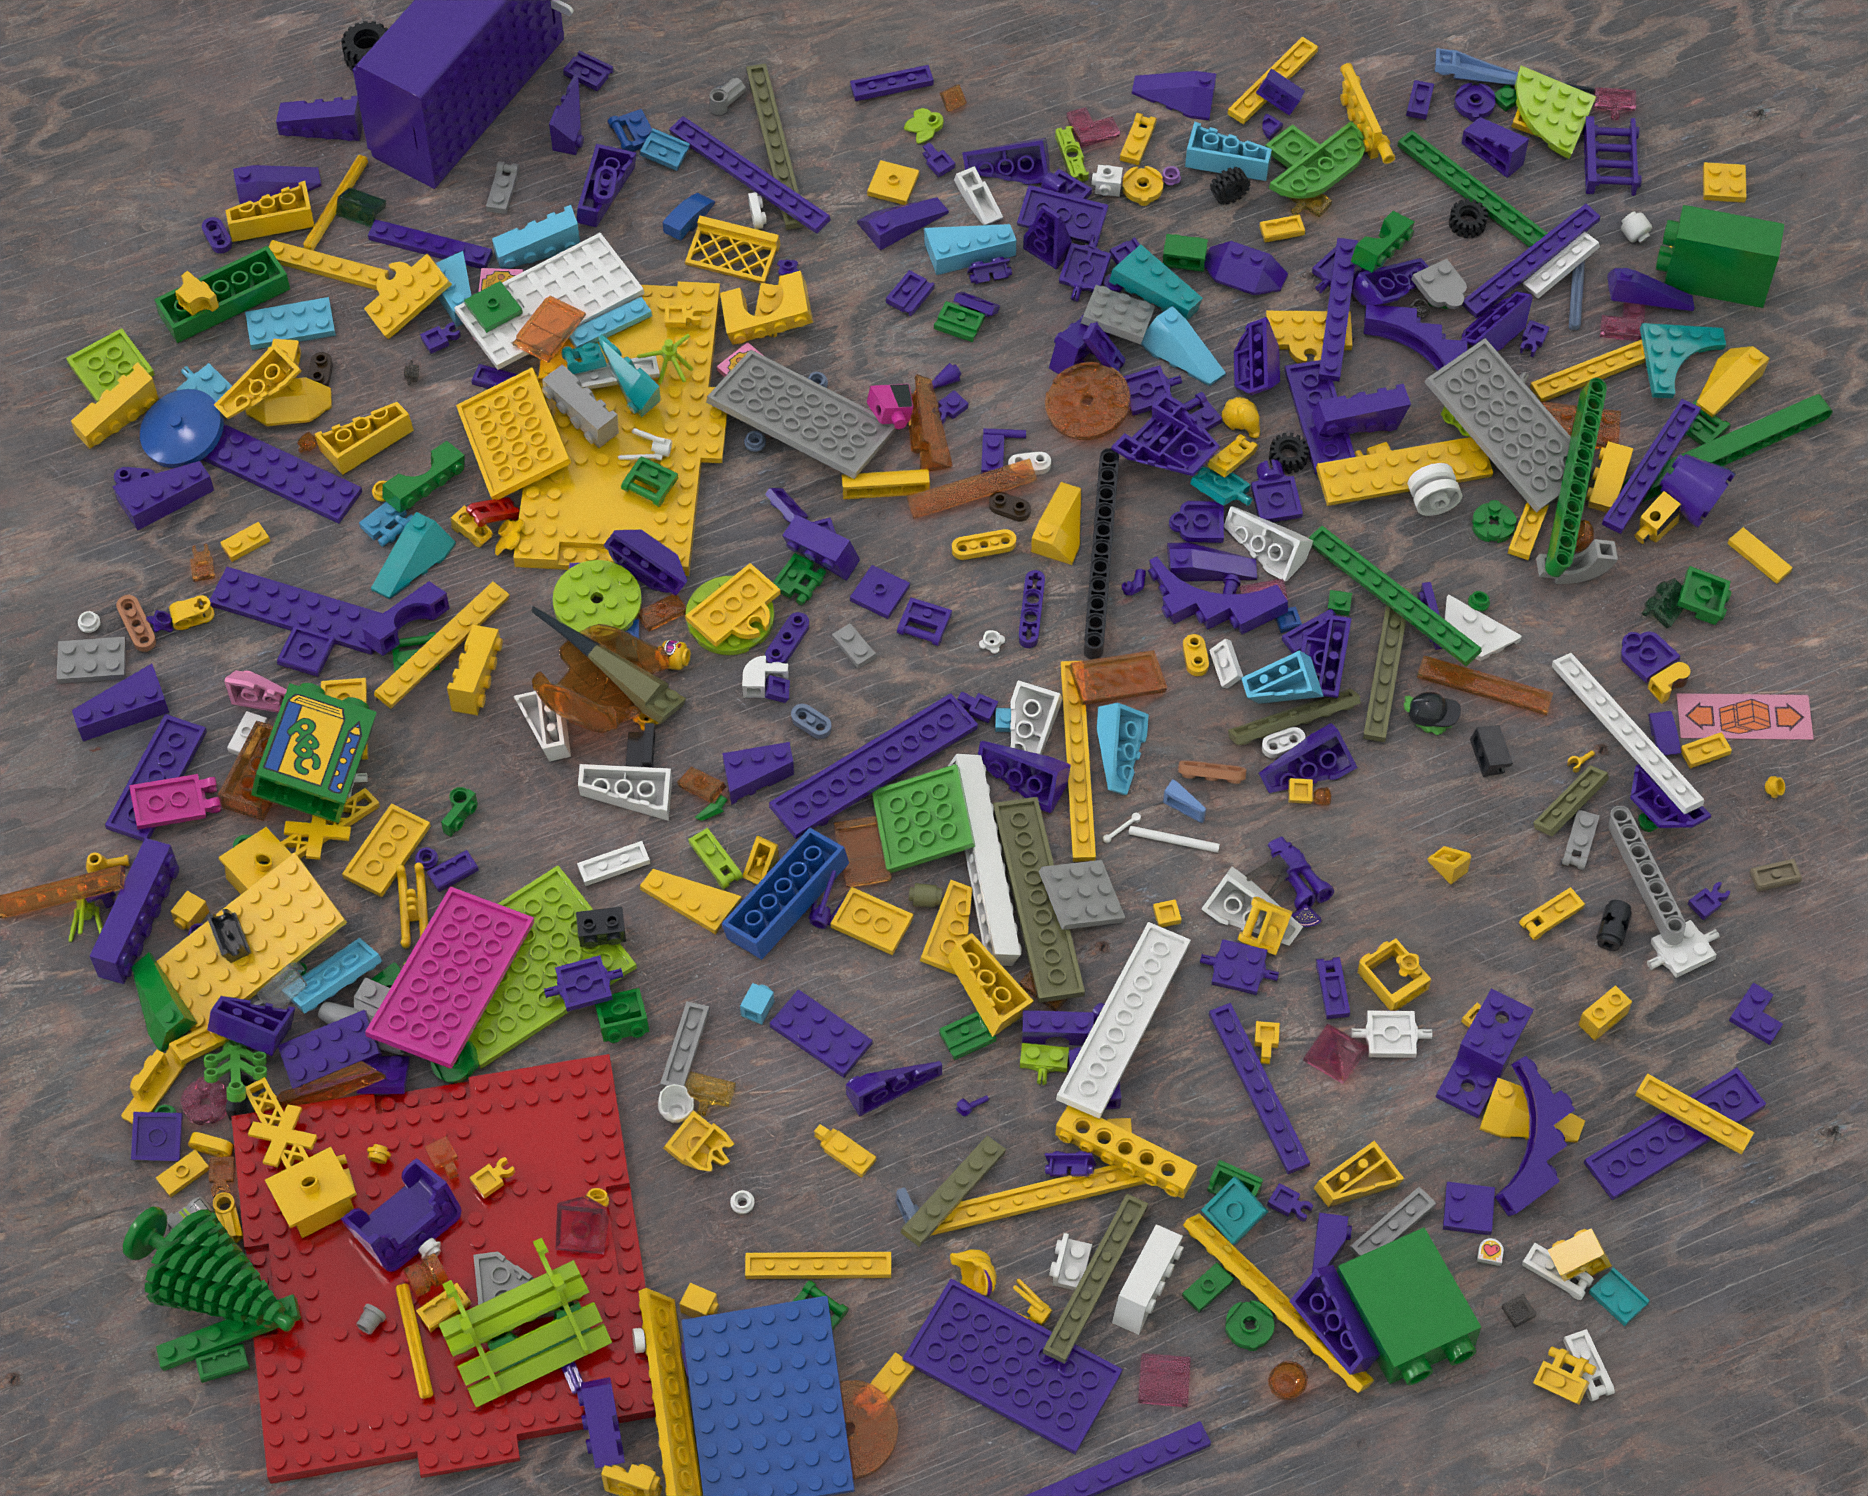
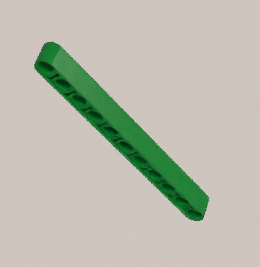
M1592 378L1579 395L1545 563L1546 572L1552 577H1560L1573 562L1607 391L1606 383L1600 378Z
M1816 394L1681 455L1688 454L1723 467L1825 421L1832 415L1833 410L1820 394ZM1678 456L1668 461L1642 502L1662 494V487L1659 484L1667 472L1671 474L1674 471L1672 465ZM1630 478L1623 483V488Z

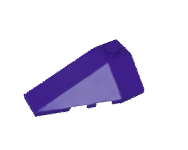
M1187 71L1136 75L1132 94L1152 103L1159 102L1164 104L1171 111L1175 109L1183 112V116L1209 121L1215 92L1216 73Z
M575 75L567 87L566 96L563 95L561 97V106H556L549 123L552 150L576 155L578 149L582 148L584 143L581 128L579 79Z
M938 197L874 211L859 219L857 224L881 251L947 215L949 210Z
M1422 258L1377 268L1373 273L1369 271L1360 272L1352 286L1351 293L1361 305H1378L1397 301L1416 287L1411 280L1413 274L1429 266Z
M1614 268L1607 275L1611 301L1694 311L1692 295L1636 270Z
M1190 542L1167 543L1168 569L1184 582L1223 581L1228 574L1237 575L1239 580H1257L1256 559Z

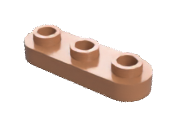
M133 595L122 596L117 601L116 607L135 648L141 652L152 650L156 645V638L149 622L146 621V616L138 599Z
M1185 760L1179 762L1178 772L1182 774V777L1189 779L1200 776L1205 777L1208 781L1226 779L1229 783L1239 784L1242 780L1246 779L1247 769L1240 766Z

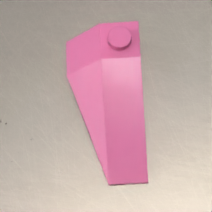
M235 670L224 681L231 704L279 713L287 689L251 671Z

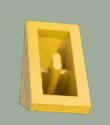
M756 836L743 878L758 884L778 863V845L760 836Z
M1443 846L1428 857L1427 860L1451 885L1468 872L1471 855L1468 852Z

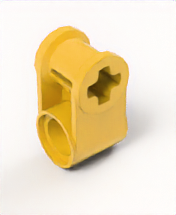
M203 595L184 601H177L169 606L173 627L176 630H186L196 625L208 623L215 615L209 598Z

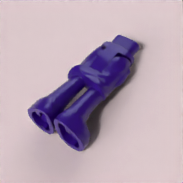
M1279 837L1268 843L1275 866L1283 875L1285 881L1288 880L1295 889L1297 896L1294 900V906L1296 910L1305 903L1311 908L1315 899L1318 903H1323L1333 896L1334 888L1329 883L1321 880L1311 870V866L1307 863L1304 854L1293 846L1291 842H1286L1284 837ZM1299 875H1303V876H1304V878L1307 880V882H1308L1309 885L1311 886L1312 891H1311V890L1306 886V884L1301 880V878L1299 877Z

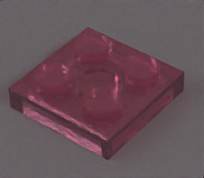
M1142 1353L1138 1403L1187 1407L1191 1357Z

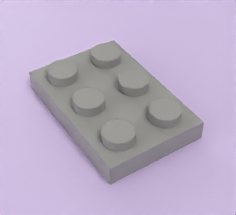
M112 637L58 641V684L126 679V638Z

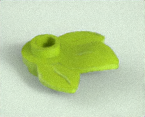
M925 108L917 109L914 111V118L909 119L905 123L904 130L917 133L916 142L921 144L932 139L935 132L942 129L944 119L938 112H931Z

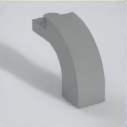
M1594 539L1584 551L1575 554L1571 566L1560 577H1552L1546 572L1547 554H1539L1536 558L1539 577L1554 578L1556 584H1573L1596 578L1612 568L1618 560L1615 541Z

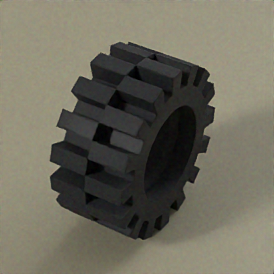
M1230 167L1227 171H1221L1222 174H1217V179L1212 180L1210 190L1221 205H1229L1230 202L1235 203L1236 199H1242L1241 196H1245L1247 194L1246 191H1249V186H1251L1243 170L1237 167L1233 169Z
M1466 199L1465 202L1459 200V203L1456 202L1449 218V227L1452 228L1453 233L1458 232L1457 236L1459 237L1463 234L1464 238H1468V235L1471 238H1475V234L1480 236L1481 232L1485 231L1488 212H1486L1487 208L1485 206L1482 207L1481 202L1476 204L1477 200L1473 199L1472 202H1469V199ZM1468 215L1474 217L1476 220L1473 222H1468L1463 220L1461 217Z
M1291 432L1290 436L1283 433L1282 438L1280 435H1277L1276 440H1272L1269 451L1271 466V460H1278L1282 465L1283 473L1287 470L1288 474H1291L1292 470L1295 473L1299 472V469L1302 470L1304 465L1307 464L1309 446L1308 443L1306 444V440L1304 438L1300 440L1301 436L1298 434L1296 437H1293L1294 433ZM1290 449L1295 451L1297 455L1295 457H1285L1281 454V451Z

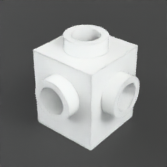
M1098 165L1097 173H1093L1092 176L1095 194L1120 197L1123 167Z

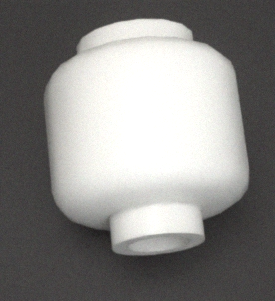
M1634 211L1621 221L1623 223L1621 231L1630 242L1639 241L1643 243L1650 237L1649 232L1652 229V225L1643 213H1636Z

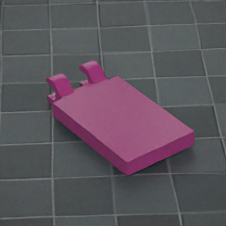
M198 774L129 785L137 830L206 818V812H221L219 797L207 800L205 797V792H217L215 777L199 780Z

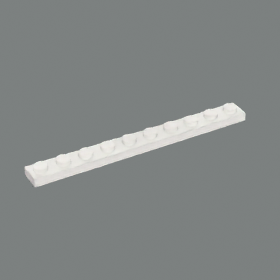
M1572 653L1553 661L1552 668L1684 814L1703 806L1704 799Z

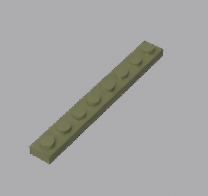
M1403 587V588L1406 589L1409 593H1411V590H1412L1411 588H1405V587ZM1387 605L1363 739L1385 742L1406 624V620Z
M1126 1194L1043 1349V1354L1064 1364L1066 1363L1148 1208L1147 1202Z

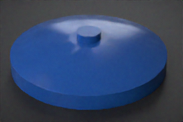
M182 389L171 392L155 402L143 418L140 427V442L143 450L155 463L163 467L177 468L198 462L205 458L219 442L224 427L223 414L214 406L215 400L203 391Z

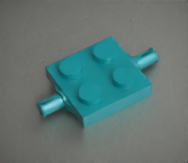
M1202 467L1197 472L1198 474L1191 479V485L1223 506L1233 500H1239L1248 506L1253 500L1246 495L1250 490L1251 484L1232 472L1224 478L1209 467Z

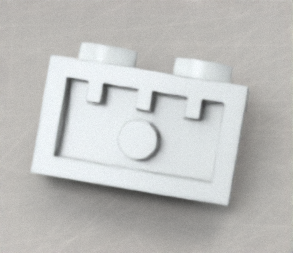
M1064 1233L1063 1239L1057 1240L1055 1254H1058L1057 1262H1052L1049 1276L1053 1277V1286L1075 1290L1087 1268L1092 1244L1068 1239L1069 1234Z

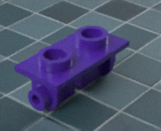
M998 257L992 259V262L984 263L983 261L972 263L967 271V274L972 273V275H969L970 282L975 284L989 282L990 273H992L994 280L1008 278L1009 275H1012L1011 267H1007L1010 258Z
M1061 1151L1045 1153L1049 1164L1045 1166V1173L1050 1174L1051 1177L1067 1176L1068 1168H1071V1176L1089 1177L1090 1174H1094V1166L1097 1165L1092 1153L1078 1151L1076 1153H1064Z

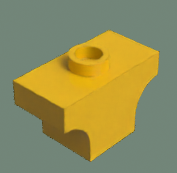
M188 271L181 275L183 285L175 291L180 306L192 316L201 310H211L213 312L219 307L216 294L211 291L206 282H200Z

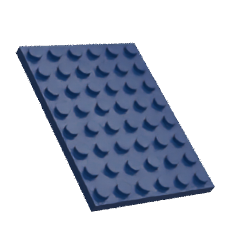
M827 1296L682 1320L703 1496H833L855 1492Z

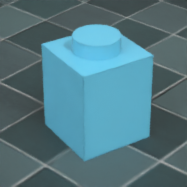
M752 983L740 1005L741 1016L762 1025L774 1004V992L765 985Z

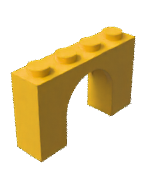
M801 271L780 276L784 295L783 301L776 311L766 316H753L748 313L746 298L741 288L720 293L726 332L732 345L742 344L749 340L763 338L767 335L781 333L813 323L807 285Z

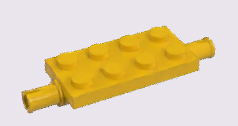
M1346 63L1340 67L1344 77V81H1342L1343 92L1340 95L1341 103L1347 108L1349 120L1353 121L1363 134L1364 152L1368 153L1370 159L1378 158L1380 153L1383 163L1389 164L1395 160V155L1390 147V140L1386 135L1382 134L1378 121L1360 85V77L1356 75L1352 64Z

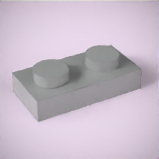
M850 623L832 634L834 642L857 669H860L876 658V653Z

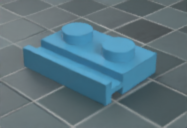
M652 128L651 134L647 137L640 150V156L678 171L687 151L690 149V144Z

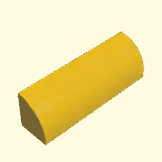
M928 469L859 473L855 479L842 474L843 499L930 494Z

